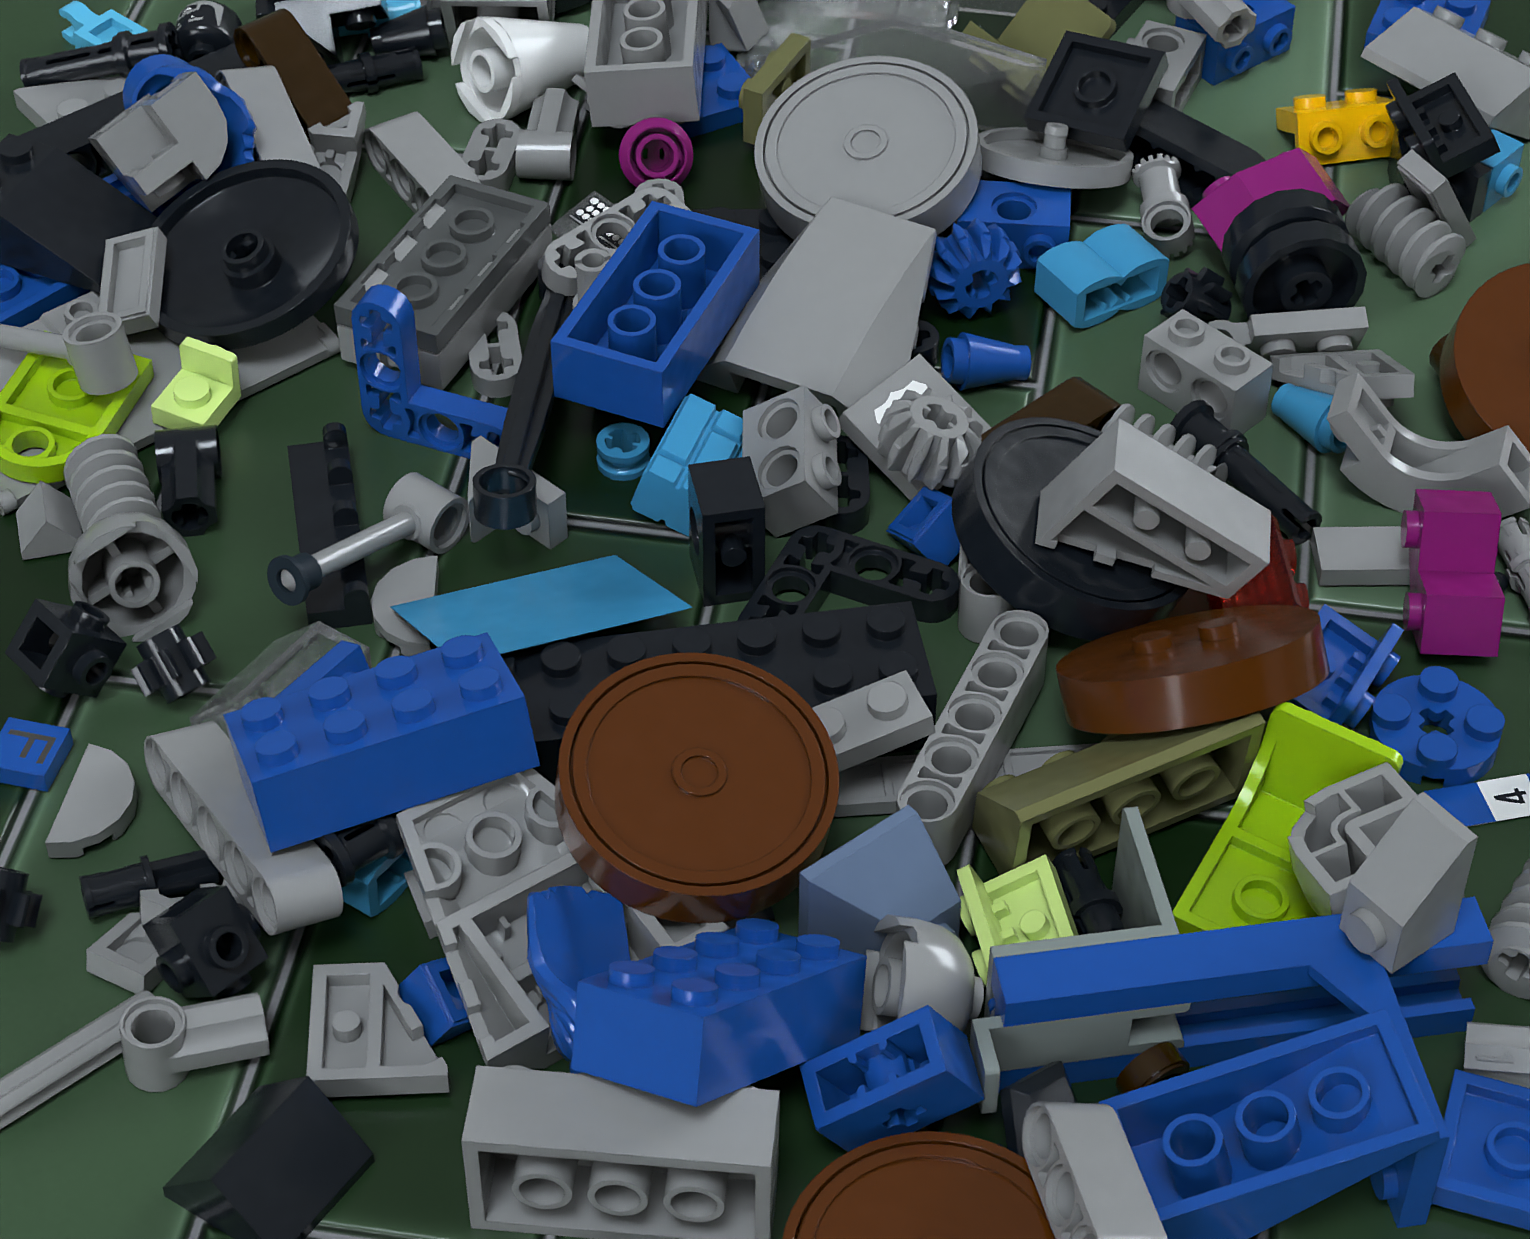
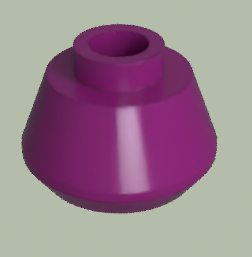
M659 117L646 118L634 124L625 133L619 148V162L625 177L636 187L647 180L657 178L668 179L679 185L691 170L693 147L687 133L675 122ZM645 148L647 149L646 159L643 157V150ZM660 149H662V157H661V159H660Z

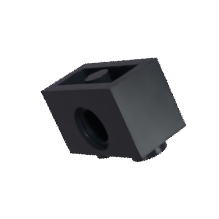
M747 456L689 464V552L703 606L748 601L765 577V504L751 458Z

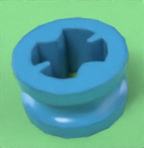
M616 423L603 428L596 438L598 470L604 476L619 481L634 480L642 476L650 461V439L648 433L642 427L631 423Z

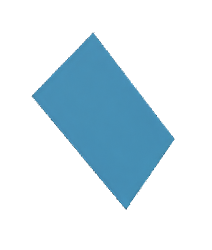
M617 555L390 606L391 609L437 647H441L446 641L457 636H476L488 632L500 654L693 608Z

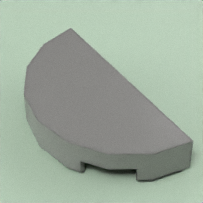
M438 555L412 559L392 568L377 583L373 592L371 607L375 632L379 637L385 638L387 641L399 646L401 654L404 656H412L433 649V643L391 609L390 606L437 596L439 578Z
M88 744L45 844L49 858H76L84 855L83 848L98 844L110 835H112V840H116L125 832L134 819L138 801L135 780L128 763L112 750Z

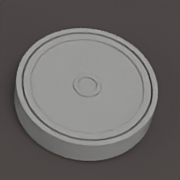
M864 56L846 59L821 67L802 77L787 88L768 109L762 119L755 140V165L765 205L776 224L794 240L831 197L934 228L937 235H939L953 224L970 204L976 193L982 172V154L977 120L973 107L962 89L948 76L931 66L918 61L893 56Z

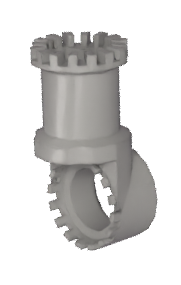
M1161 153L1157 154V159H1153V155L1148 156L1149 161L1142 158L1140 160L1141 164L1135 165V169H1132V180L1140 188L1143 200L1139 213L1144 238L1167 258H1170V254H1174L1176 257L1179 256L1180 251L1185 253L1187 246L1191 247L1193 244L1192 240L1195 239V228L1189 201L1185 195L1181 194L1178 178L1181 176V165L1176 157L1170 159L1168 155H1165L1163 158ZM1179 222L1183 223L1181 230L1170 237L1158 236L1153 232L1154 228L1170 227Z

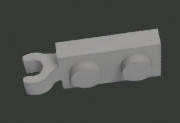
M1365 306L1250 315L1247 322L1234 323L1227 320H1215L1208 323L1270 361V355L1353 351L1358 348L1369 328Z

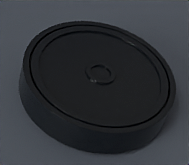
M1030 417L1010 421L993 430L983 440L958 479L953 491L952 518L954 528L966 556L980 576L996 593L1017 610L1033 612L1047 622L1048 628L1080 639L1094 641L1112 633L1166 619L1189 588L1152 578V568L1116 558L1113 566L1093 561L1094 551L1059 541L1055 549L1035 544L1040 492L1103 432L1076 422L1049 417Z

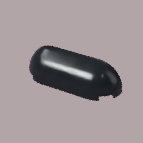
M1154 98L1129 147V150L1134 155L1132 169H1135V165L1141 164L1140 160L1142 158L1149 161L1148 156L1153 155V159H1157V154L1161 153L1163 158L1165 155H1168L1170 159L1176 157L1181 165V176L1178 178L1180 191L1188 199L1190 208L1204 199L1203 192L1216 180L1224 176H1233L1239 171L1266 161L1262 155L1250 147Z

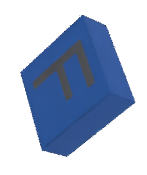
M8 717L0 732V783L48 792L74 744L70 728Z

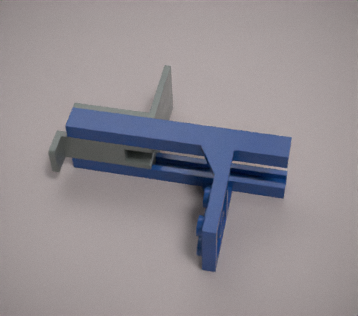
M1137 806L1122 809L1112 891L1116 893L1123 907V913L1119 915L1125 929L990 946L984 1018L972 1019L969 1045L985 1097L984 1100L978 1102L981 1114L996 1112L998 1093H1000L1001 1089L1051 1062L1062 1061L1070 1083L1116 1078L1134 1058L1145 1050L1159 1043L1172 1042L1188 1061L1190 1068L1213 1065L1386 1008L1438 1127L1440 1139L1370 1175L1376 1197L1379 1200H1387L1397 1228L1426 1224L1450 1135L1412 1038L1466 1031L1467 1022H1472L1475 1007L1471 998L1462 999L1458 989L1461 979L1457 969L1454 968L1488 964L1494 942L1475 896L1462 898L1457 922L1452 934L1392 974L1369 954H1364L1353 946L1347 935L1339 928L1342 913L1179 934Z

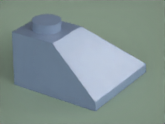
M909 804L799 873L798 936L805 934L831 936L840 941V949L865 955L866 950H881L882 943L888 933L874 932L878 922L887 914L913 917L943 926L957 937L959 936L961 899L918 812Z

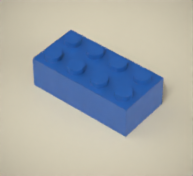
M651 201L550 341L554 396L664 428L759 286L760 229Z
M488 632L476 636H457L446 641L441 647L412 656L389 657L378 663L374 668L345 677L331 676L322 678L311 684L309 688L277 698H258L248 702L239 710L223 714L242 783L271 853L540 766L525 696Z
M746 918L738 920L735 928L723 932L699 933L696 935L694 942L682 946L657 947L653 950V956L638 961L625 960L613 962L609 965L608 971L577 982L571 1069L698 1107L860 1036L867 955L840 949V941L831 936L805 934L795 937L780 933L779 925L773 921Z

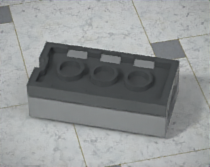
M449 175L334 304L341 359L357 364L351 320L352 310L371 286L377 284L388 285L399 290L412 304L415 315L421 384L443 390L468 361V353L484 334L488 337L497 326L496 319L502 312L507 313L537 278L538 261L544 256L547 246L552 243L549 203ZM386 323V326L382 331L386 330V328L389 326V323ZM376 353L380 362L388 368H399L388 356Z

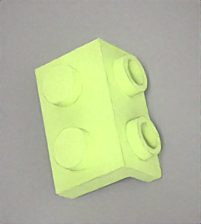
M1046 854L983 883L970 864L957 870L964 894L960 896V917L968 932L972 936L977 935L980 949L972 952V958L977 972L986 987L990 946L1079 935L1057 870Z

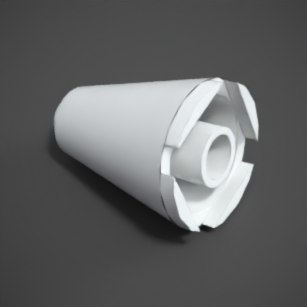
M479 16L461 23L453 37L451 64L452 66L460 64L463 82L455 83L458 95L468 112L479 122L491 119L509 120L532 108L534 99L543 95L547 88L567 89L573 86L575 83L571 80L576 74L584 77L589 27L578 23Z

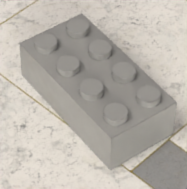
M592 0L584 66V78L592 127L610 126L613 128H626L643 119L652 117L665 118L678 125L689 121H700L708 0Z
M477 1065L461 1140L471 1228L590 1239H772L779 1179L780 1091L758 1089L748 1085L695 1107L583 1072L575 1074L539 1071L519 1065L505 1067Z

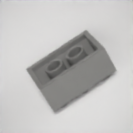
M1439 5L1436 6L1433 13L1413 7L1364 48L1360 57L1419 89H1423L1455 72L1489 127L1530 140L1529 52L1522 50L1519 58L1505 52L1507 40L1480 27L1476 35H1473L1461 28L1465 18Z

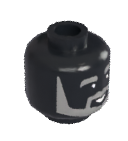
M197 1L187 5L179 13L175 24L184 53V61L189 63L233 44L234 30L242 26V22L237 14L226 5L215 1Z

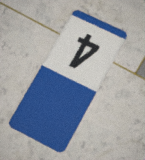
M1530 773L1424 791L1466 827L1530 816Z

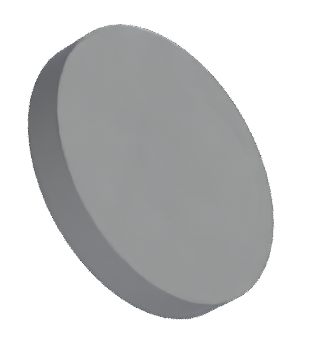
M1047 123L1044 133L1028 130L1027 127L996 128L979 133L983 170L1007 179L1042 186L1098 189L1123 185L1131 178L1134 155L1129 149L1127 152L1067 139L1068 125L1062 123Z

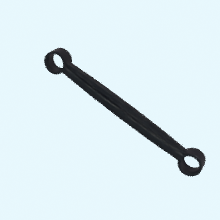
M544 256L538 261V293L542 302L533 323L517 373L503 424L496 463L479 470L472 480L474 516L479 523L493 529L509 530L520 528L533 521L537 515L536 477L532 472V468L555 400L550 341L573 311L572 304L575 297L555 293L546 286L542 280L541 273ZM559 263L560 268L565 267L562 263Z

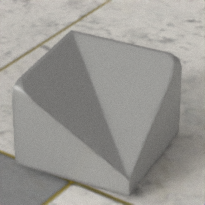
M709 0L710 45L722 43L728 51L748 52L769 31L757 0Z

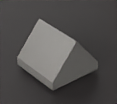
M41 480L16 511L22 560L72 552L77 539L82 535L81 524L77 518L75 506L71 498Z

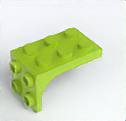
M1284 702L1276 705L1270 714L1252 768L1232 810L1172 911L1179 934L1318 917L1308 904L1293 871L1287 837L1291 836L1292 827L1305 812L1304 800L1325 787L1385 762H1388L1399 774L1403 765L1402 755L1395 749L1377 740L1363 736L1292 703Z

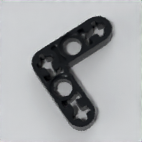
M818 525L806 526L797 530L789 538L737 621L818 612L828 595L832 593L869 606L911 601L917 621L938 623L951 618L956 613L959 602L960 581L958 574L951 567L943 563L829 527ZM814 558L811 563V570L807 569L806 559L812 560ZM865 568H878L886 571L889 575L881 580H868L857 573ZM794 589L803 592L806 597L797 602H786L778 599L775 595L782 590Z

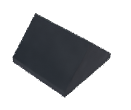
M309 1076L259 1086L163 1187V1192L166 1198L233 1239H306L375 1162L374 1154Z

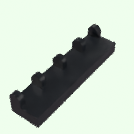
M331 422L324 426L322 430L323 442L287 446L300 553L312 555L360 532L346 427L339 422ZM364 558L322 578L321 585L309 592L305 600L309 632L372 624Z

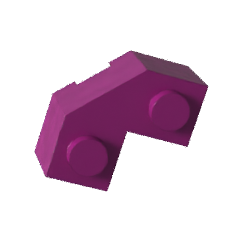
M1298 147L1239 171L1233 176H1224L1216 180L1203 192L1204 199L1191 209L1222 252L1224 235L1234 218L1255 200L1276 191L1302 188L1322 193L1337 205L1342 216L1347 213L1349 203L1317 158Z
M1415 489L1413 510L1403 511L1401 545L1402 548H1409L1410 592H1406L1403 604V627L1405 631H1412L1420 654L1498 657L1505 596L1494 573L1502 513L1492 492Z

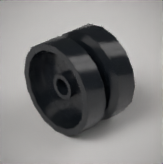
M1301 188L1276 191L1257 199L1234 218L1224 235L1221 255L1248 319L1253 314L1354 307L1364 292L1367 271L1353 238L1349 235L1346 223L1337 205L1322 193Z

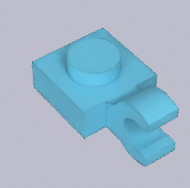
M76 0L59 9V15L69 20L72 26L62 31V37L70 44L75 45V49L111 42L113 36L122 31H130L133 35L148 32V29L112 9L99 16L89 10L86 5Z

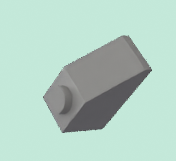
M1424 791L1415 796L1349 880L1339 928L1347 935L1356 949L1364 954H1369L1388 972L1394 973L1454 932L1478 836Z

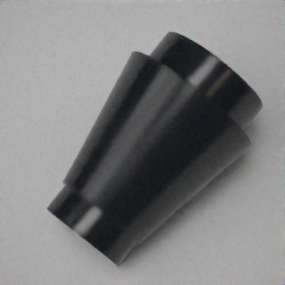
M424 5L379 24V26L369 28L375 55L415 46L420 57L438 56V51L449 49L444 18L440 7L428 10L427 6Z

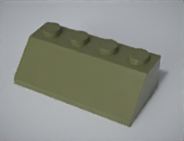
M1254 712L1224 721L1189 728L1137 734H1109L1101 743L1076 753L1071 750L1057 753L1039 768L1016 777L1011 774L1003 775L989 782L982 791L976 794L972 828L999 875L1045 854L1052 862L1062 851L1073 847L1077 852L1079 861L1082 862L1078 853L1080 847L1089 849L1094 857L1118 846L1123 808L1137 806L1146 834H1150L1237 798L1257 756L1266 722L1259 712Z

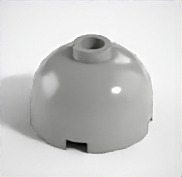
M143 512L115 513L93 523L77 539L68 562V590L73 604L75 601H82L103 611L110 618L107 626L119 637L134 635L132 642H144L160 632L179 624L188 615L193 605L192 596L196 589V582L198 583V569L185 539L163 519Z
M887 914L878 922L874 932L888 933L882 943L881 950H866L865 954L867 955L860 1030L873 1031L929 1005L964 1032L969 1019H976L981 1012L984 986L982 979L974 975L973 962L960 938L945 927L913 917Z

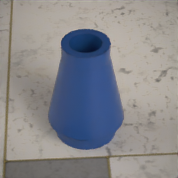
M961 332L957 338L948 337L944 341L941 353L942 377L949 384L957 385L959 390L1012 380H1027L1030 375L1031 352L1027 345H1013Z

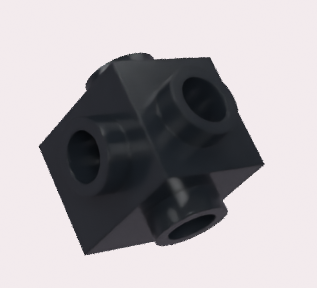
M35 598L5 654L31 678L38 688L50 695L66 698L68 693L97 698L105 682L110 678L113 668L127 643L107 626L110 618L91 604L75 601L73 606Z
M227 885L197 888L142 926L159 954V957L156 958V965L160 975L170 988L177 993H182L184 998L213 997L214 1000L228 998L245 988L252 981L249 971L269 958L258 940L261 937V929L257 920L244 905L236 902Z

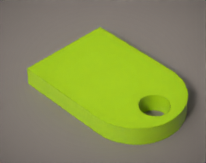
M28 353L0 392V472L10 478L27 483H39L40 480L45 483H54L65 480L63 474L65 462L76 446L88 438L101 434H116L154 377L152 359L133 354L138 368V376L130 385L111 394L90 395L81 390L73 366L67 362V359ZM38 447L45 449V451L35 456L19 455L21 451L27 448Z

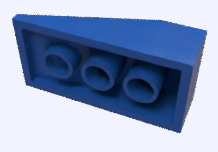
M1386 1008L1099 1101V1104H1107L1113 1107L1168 1239H1249L1440 1139L1438 1127Z

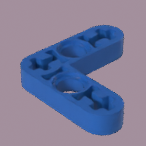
M380 284L371 286L354 307L351 316L361 406L364 417L370 426L388 437L468 459L471 456V442L480 435L499 447L508 408L421 385L415 315L412 304L404 294L391 286ZM386 323H389V326L386 328V330L382 331L385 328ZM376 353L388 356L397 364L400 371H395L385 366L377 358ZM390 393H393L389 400L386 399ZM435 414H441L455 423L458 431L444 426L438 421Z

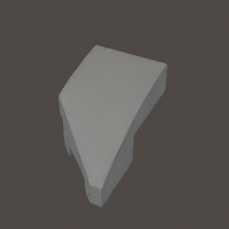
M357 101L347 106L349 114L330 125L323 126L319 122L308 128L310 145L321 170L328 173L338 182L350 203L360 162L366 121L364 102Z
M215 883L200 884V888L219 886ZM158 889L140 890L139 912L129 913L86 949V971L135 994L141 990L151 991L163 980L156 965V958L159 957V954L142 926L184 897L168 898L159 894Z

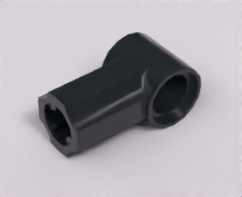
M217 425L155 430V455L160 484H162L161 509L163 519L174 530L178 531L182 537L204 535L210 525L218 522L216 479H222V460Z

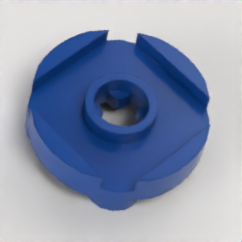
M1430 666L1422 670L1420 675L1398 679L1388 684L1378 693L1370 713L1369 738L1395 749L1402 755L1403 765L1399 775L1403 780L1421 784L1422 776L1432 779H1444L1443 787H1451L1472 783L1483 777L1492 768L1502 736L1505 718L1503 713L1483 693L1473 686L1459 681L1454 671L1442 666ZM1434 725L1446 730L1448 735L1437 730L1426 733L1423 731V726Z

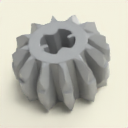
M929 387L922 395L913 390H906L902 397L898 400H893L890 408H886L879 424L881 429L878 435L879 444L877 452L883 457L888 458V470L902 471L907 475V483L916 479L923 481L930 490H933L938 483L954 488L982 443L981 433L983 425L971 418V407L958 406L953 402L952 395L946 398L937 396Z

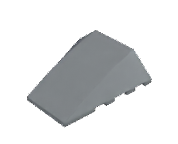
M831 197L759 281V286L696 380L737 394L745 378L785 391H791L805 385L821 403L836 407L840 417L846 409L911 360L912 350L916 348L919 332L918 319L921 303H924L937 238L936 229Z
M533 768L408 808L396 814L399 832L486 1066L491 1067L519 1065L533 1069H545L564 1058L555 1047L550 1028L547 1002L541 993L527 960V896L530 892H541L554 886L583 887L587 893L592 890L607 893L583 871L573 858L559 828L555 811V786ZM623 903L631 961H638L653 956V950L657 947L682 946L694 942L696 935L699 933L723 932L730 928L723 922L686 923L662 919L643 913Z

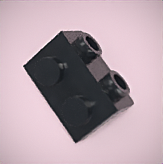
M1455 72L1407 96L1396 77L1386 82L1394 101L1385 105V108L1398 134L1401 135L1409 131L1410 135L1404 137L1408 150L1412 149L1445 178L1448 179L1501 152L1495 136Z

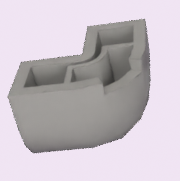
M196 71L177 75L171 80L172 83L162 91L152 96L148 93L87 138L121 183L150 212H153L195 179L207 180L221 164L228 144L227 120L217 99Z
M1388 762L1325 787L1305 799V812L1292 827L1291 836H1287L1293 871L1308 904L1318 916L1341 914L1343 912L1349 880L1410 801L1417 796Z

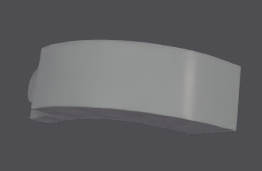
M1359 372L1338 380L1327 420L1335 437L1347 444L1340 471L1369 497L1400 513H1403L1404 510H1413L1415 489L1492 492L1502 517L1530 508V453L1509 425L1464 441L1445 442L1428 439L1402 426L1387 410Z

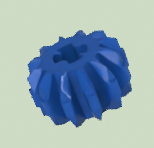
M975 217L967 229H963L953 222L951 235L947 238L937 236L936 250H934L927 288L931 295L937 298L942 308L946 309L949 314L959 310L961 314L970 319L978 308H982L992 314V303L998 299L1011 301L1010 289L1008 287L1022 282L1018 268L1022 262L1019 258L1020 253L1013 241H1010L1002 228L998 227L996 223L986 227L985 223Z

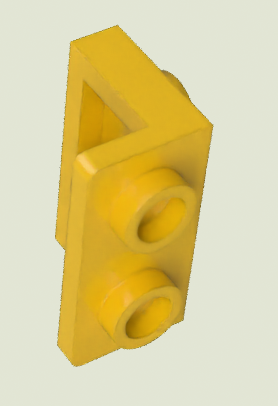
M1376 88L1344 91L1345 100L1326 102V95L1324 94L1301 95L1293 97L1294 106L1276 108L1277 130L1295 134V149L1299 147L1313 155L1321 165L1390 157L1395 127L1385 105L1394 100L1377 96Z

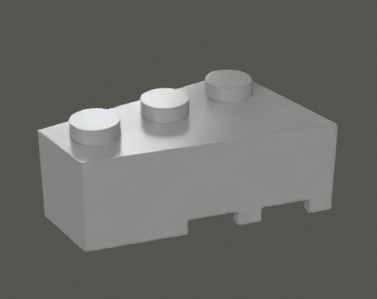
M1118 418L1040 492L1035 544L1055 549L1059 541L1094 551L1093 561L1113 566L1116 558L1152 568V578L1229 599L1270 564L1271 511Z

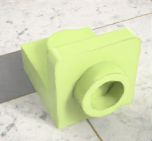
M186 337L179 345L182 369L151 405L153 423L168 429L207 425L218 426L241 398L237 356L217 345H210L194 338Z

